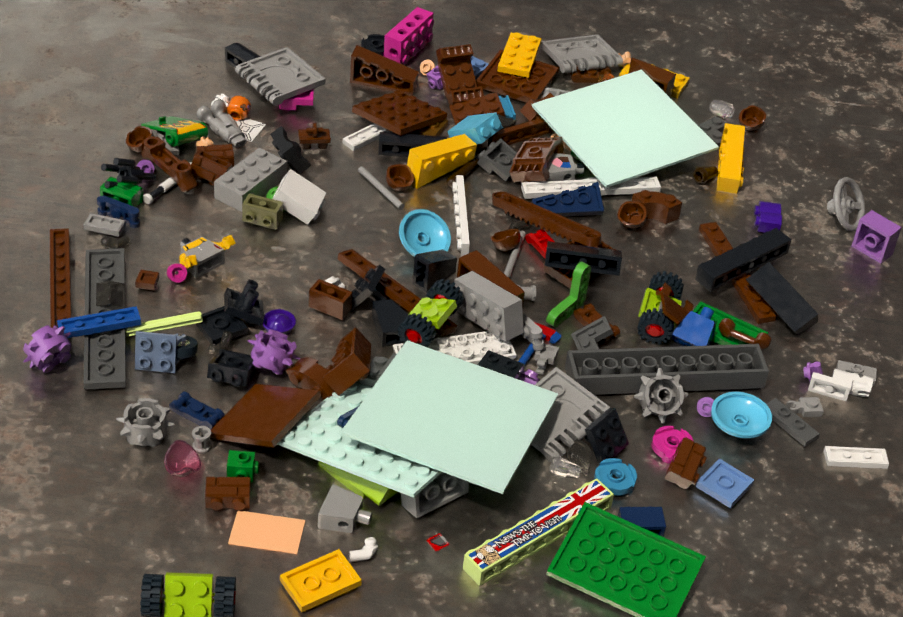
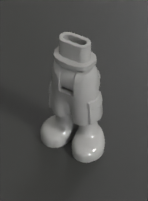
M218 99L214 101L211 110L207 106H201L196 114L198 119L203 123L209 124L210 129L224 141L234 145L236 148L247 143V140L244 138L245 135L230 114H224L226 104L223 100Z

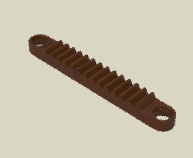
M495 192L492 194V204L503 209L505 214L514 215L516 219L525 220V223L530 222V225L535 224V227L540 226L541 230L545 229L546 232L550 231L551 234L556 233L557 237L561 235L562 239L572 240L573 244L579 242L590 247L601 244V233L507 192Z

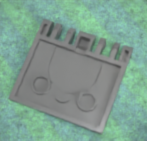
M598 34L541 41V48L559 65L562 73L576 72V65L580 71L599 69V67L605 68L606 63L609 67L623 65V58Z
M288 47L241 63L235 68V72L246 79L261 95H266L265 98L274 106L280 105L285 99L325 85L326 79Z
M557 367L535 384V386L558 393V397L531 443L533 447L553 464L560 459V456L566 454L565 448L557 442L561 439L563 444L569 448L574 447L575 442L578 443L587 435L585 429L593 423L586 416L590 415L593 420H596L610 408Z

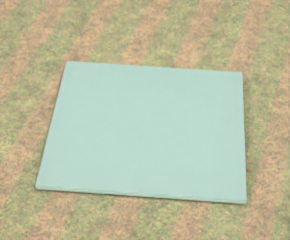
M643 70L532 104L534 110L559 137L562 136L566 145L606 188L719 149V146Z
M407 340L344 426L341 435L503 494L557 399L558 393Z
M360 380L339 396L334 392L331 397H327L306 413L277 444L413 498L442 473L436 469L341 435L343 428L337 425L338 418L359 406L373 388V386L360 384Z

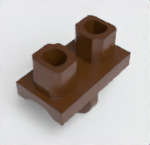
M312 123V128L298 129L299 144H301L302 149H310L311 144H317L320 149H327L328 143H331L330 130L317 127L316 123Z

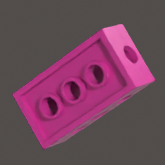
M416 7L385 35L384 57L402 65L407 64L428 42L432 41L434 13Z

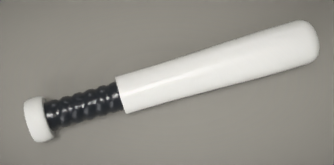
M171 177L168 178L154 191L144 194V202L151 204L154 198L171 189L177 182Z

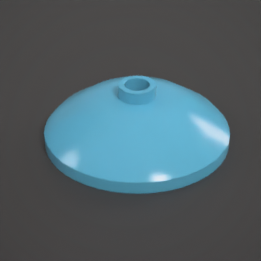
M424 209L413 210L406 214L400 223V240L404 248L412 256L415 257L416 254L442 249L448 251L451 244L449 228L444 220L434 212Z
M724 393L718 396L712 404L711 416L714 423L731 436L755 438L766 433L771 426L772 413L769 407L761 399L749 393Z

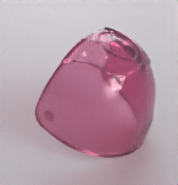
M176 440L165 454L164 465L166 471L172 476L187 477L201 469V460L191 445L183 440Z

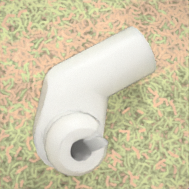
M368 537L365 539V545L361 550L349 551L350 562L371 559L378 550L377 540L374 537Z

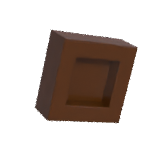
M140 270L135 281V287L155 290L160 278L159 272Z

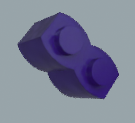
M759 201V205H755L754 216H756L754 226H757V231L765 233L774 228L780 230L782 225L781 204Z

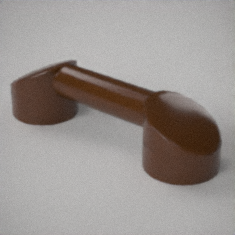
M729 318L722 319L719 324L720 332L727 338L733 337L748 344H759L761 350L768 348L771 343V337L766 333H759L756 338L734 330L735 323Z

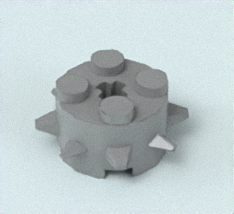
M658 368L655 377L648 378L643 375L640 377L642 384L639 393L634 395V398L639 399L644 417L650 414L659 416L661 423H665L667 415L675 413L681 416L683 414L680 405H682L688 393L684 392L682 385L679 384L681 377L679 374L674 377L664 375L662 368ZM659 393L663 394L664 397L659 398Z
M140 398L137 403L128 404L124 410V417L116 418L117 421L124 423V428L120 435L126 436L127 441L131 445L152 447L160 445L161 440L164 439L167 433V426L175 424L166 420L170 408L162 407L159 405V401L151 398Z

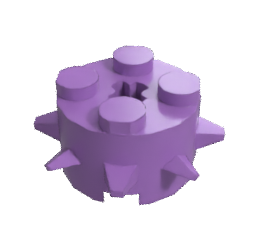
M49 325L40 328L31 335L33 340L29 345L27 343L24 344L23 351L27 358L23 362L31 360L30 368L36 366L44 373H49L54 366L60 362L65 363L71 357L69 352L72 345L67 339L71 332L63 334L64 326L57 328L54 325L51 328Z
M269 329L268 333H264L261 330L259 334L255 335L256 340L247 341L254 345L250 354L253 359L252 364L258 368L264 367L280 375L283 374V371L287 370L288 366L293 365L291 359L300 360L294 354L297 348L296 343L288 341V336L279 331Z

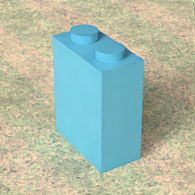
M495 112L467 116L447 132L450 138L465 134L476 144H482L503 127Z

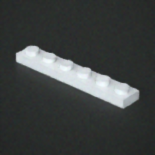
M456 175V182L452 183L454 215H457L455 216L456 238H459L457 239V250H460L462 257L469 253L470 242L463 175Z

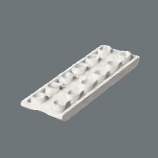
M489 331L436 338L428 346L430 349L476 365L488 350L513 360L516 358V353L510 340L505 342ZM404 343L393 345V350L396 354L403 347Z

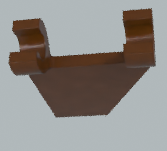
M664 283L663 289L661 291L658 289L656 295L661 298L663 314L676 324H679L692 311L694 305L686 300L685 306L681 307L669 297L672 288L667 283Z

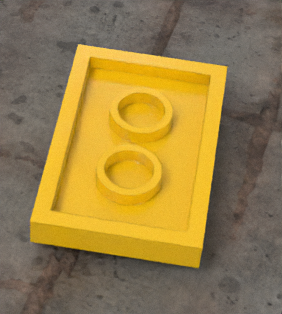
M340 549L280 575V582L301 612L362 585L361 578Z

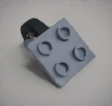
M136 331L135 370L175 373L176 364L180 360L196 355L198 350L197 340L185 334L179 335V333L173 335Z

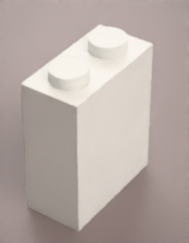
M290 169L281 180L272 199L283 202L284 210L308 225L312 219L315 221L319 216V210L325 203L324 197L326 192Z

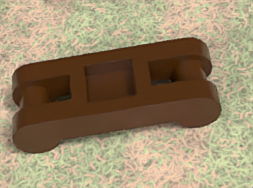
M576 66V72L570 71L571 79L574 83H600L613 79L609 67L580 71Z
M591 303L585 305L583 309L579 308L574 311V317L584 327L603 317L595 310ZM610 324L614 333L600 341L605 343L611 337L619 336L620 329L618 326Z

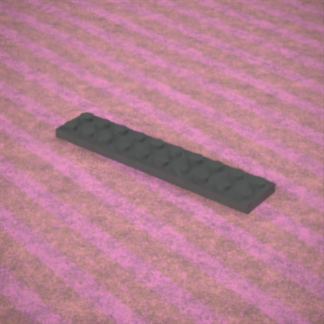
M124 248L86 250L85 315L124 309ZM125 328L84 335V389L126 387Z

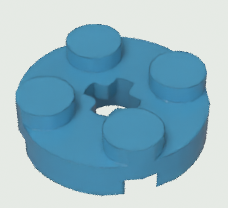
M609 458L600 462V465L596 467L594 480L597 478L614 495H625L633 492L637 480V472L631 464L628 463L627 466L622 463L621 459Z

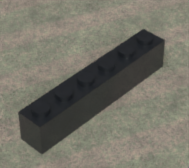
M774 228L719 256H715L705 263H701L698 265L695 280L711 292L764 266L768 262L788 254L792 239L779 229Z

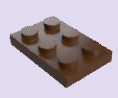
M497 92L449 106L455 125L470 115L496 112L499 118L505 117V112Z

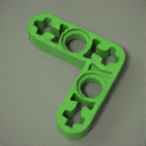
M580 262L575 267L570 295L549 312L546 318L547 324L556 328L574 314L575 310L582 307L587 296L591 273L590 265Z

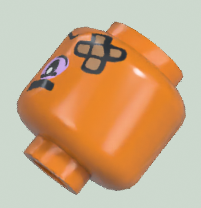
M234 96L227 106V114H230L235 121L244 120L251 110V103L243 96Z

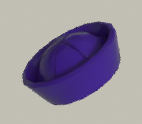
M275 309L264 315L262 324L267 333L269 329L289 335L296 324V318L289 311Z

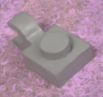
M544 343V349L536 351L534 360L537 361L536 365H538L536 373L543 375L546 365L554 364L559 347Z

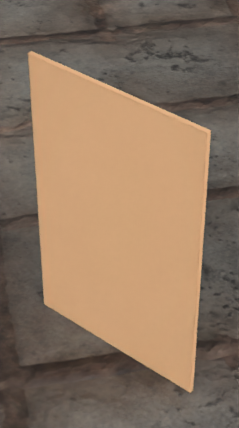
M238 510L228 544L297 554L305 520Z

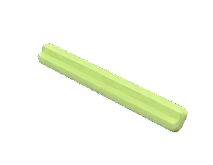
M197 311L141 322L139 326L125 328V335L130 337L135 336L136 331L156 332L202 323V313Z

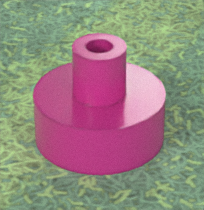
M171 264L167 269V277L172 282H182L187 277V269L182 264Z

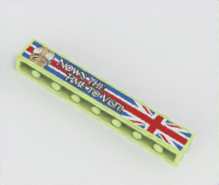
M597 478L591 482H586L581 488L574 492H569L558 501H553L548 507L536 511L531 517L519 521L512 528L505 529L498 536L486 540L479 547L470 549L464 555L463 570L479 586L483 585L567 535L584 502L604 511L611 509L614 494Z

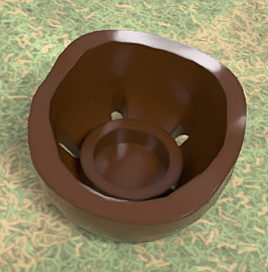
M748 106L739 114V123L741 126H745L747 131H757L765 123L766 113L757 106Z
M145 126L136 127L127 134V146L130 150L141 153L144 148V140L154 136L153 131Z
M403 164L389 166L386 173L388 186L395 191L408 190L414 181V175L410 168Z
M627 201L620 206L617 216L624 227L636 229L646 222L647 210L640 202Z
M518 229L496 232L494 236H491L494 246L500 251H510L516 248L521 239Z

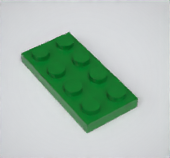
M701 301L693 310V312L699 315L704 307L714 311L710 319L716 325L712 341L720 345L748 344L733 337L727 338L722 335L719 330V324L724 318H729L735 323L734 330L756 338L759 333H769Z

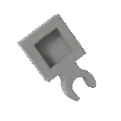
M800 397L798 402L789 400L786 404L795 414L802 413L803 417H822L824 412L818 397Z

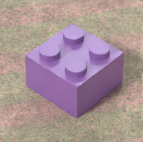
M871 210L860 218L852 247L881 264L893 255L902 227Z

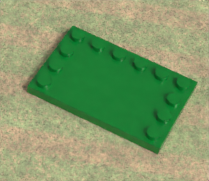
M584 502L547 569L546 575L635 617H678L706 556Z

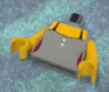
M232 235L224 237L219 243L204 237H199L193 241L185 238L180 243L181 255L179 256V262L195 278H198L225 264L224 250H228L232 245H235V240Z

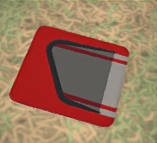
M440 533L426 540L435 551L449 545V542Z

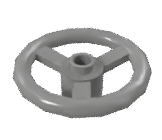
M843 177L835 185L833 199L828 201L827 209L831 215L833 214L837 217L840 225L845 230L851 232L857 230L860 218L865 215V202L858 184L852 178ZM845 184H848L853 189L857 202H854L850 196H847ZM853 209L858 210L855 224H849V213H852Z

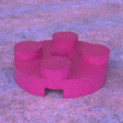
M663 426L656 430L651 446L663 462L671 463L678 444L683 438L687 437L693 441L692 436L686 430L674 429L675 426Z

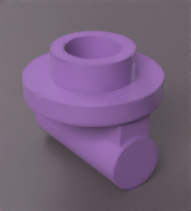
M141 160L138 162L137 166L144 170V173H154V165L151 161Z
M818 361L814 363L807 362V366L804 367V376L809 379V382L813 372L823 375L821 364Z
M530 369L527 372L523 370L518 377L519 380L533 385L540 381L537 378L538 374Z
M703 397L698 400L697 411L701 416H711L714 399Z

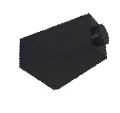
M443 249L416 254L414 259L413 285L427 293L436 281L445 280L456 272L457 258Z
M392 299L373 301L372 317L382 347L405 343V341L400 340L401 336H398L399 331L397 330L408 314Z

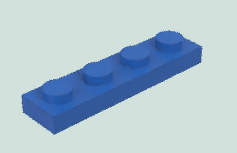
M137 306L57 320L58 328L61 326L65 327L63 334L71 332L67 338L139 326L141 325V318Z

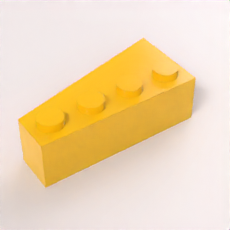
M727 123L724 125L718 156L717 191L737 194L738 188L742 187L745 126Z
M462 134L410 149L407 166L414 175L412 185L418 189L474 159L477 144L467 135Z

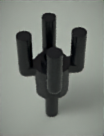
M114 158V165H101L102 171L118 173L117 182L106 181L104 184L105 188H112L117 186L118 183L138 185L142 183V180H156V174L144 173V170L135 166L136 162L132 159Z

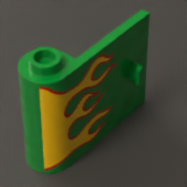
M161 116L158 120L141 124V126L164 131L166 133V141L171 147L201 140L202 136L205 138L208 136V128L205 123L174 116Z

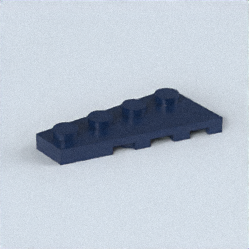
M598 182L592 183L591 186L587 187L585 185L580 186L572 191L565 190L557 195L550 194L532 199L531 202L563 217L603 215L604 213Z

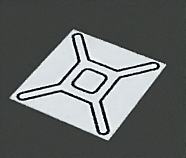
M248 118L236 121L245 135L244 138L249 142H252L266 125Z

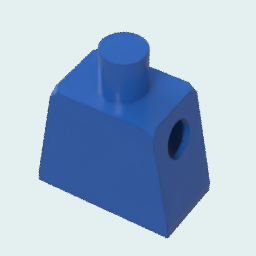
M704 307L700 315L690 311L672 333L673 341L683 346H710L716 330L715 322L710 320L714 311L708 307Z

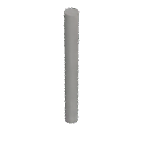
M363 166L358 169V172L399 210L404 208L405 205Z
M520 231V243L512 250L504 274L509 278L525 239V231Z

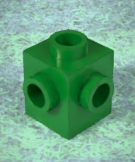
M229 450L227 477H250V482H253L254 474H258L259 461H255V452Z

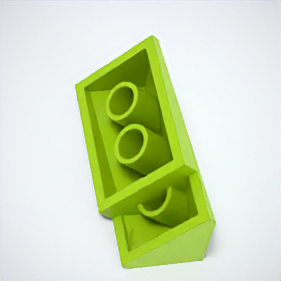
M321 461L318 462L322 469L352 492L362 496L363 500L368 497L380 506L398 492Z

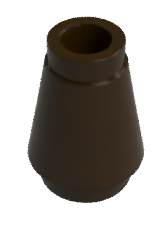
M715 166L698 167L693 173L694 180L704 184L718 175V169Z

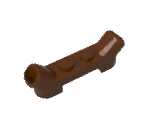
M152 136L144 140V148L141 151L144 160L154 162L175 180L181 192L186 193L197 187L198 183L192 174L191 164L185 159L180 161L166 149L165 142L159 137Z

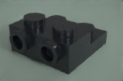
M220 349L208 363L207 378L219 383L228 382L237 387L247 386L252 379V372L256 366L252 364L253 359L251 355Z

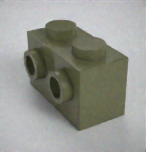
M248 194L242 204V221L277 230L283 220V202Z

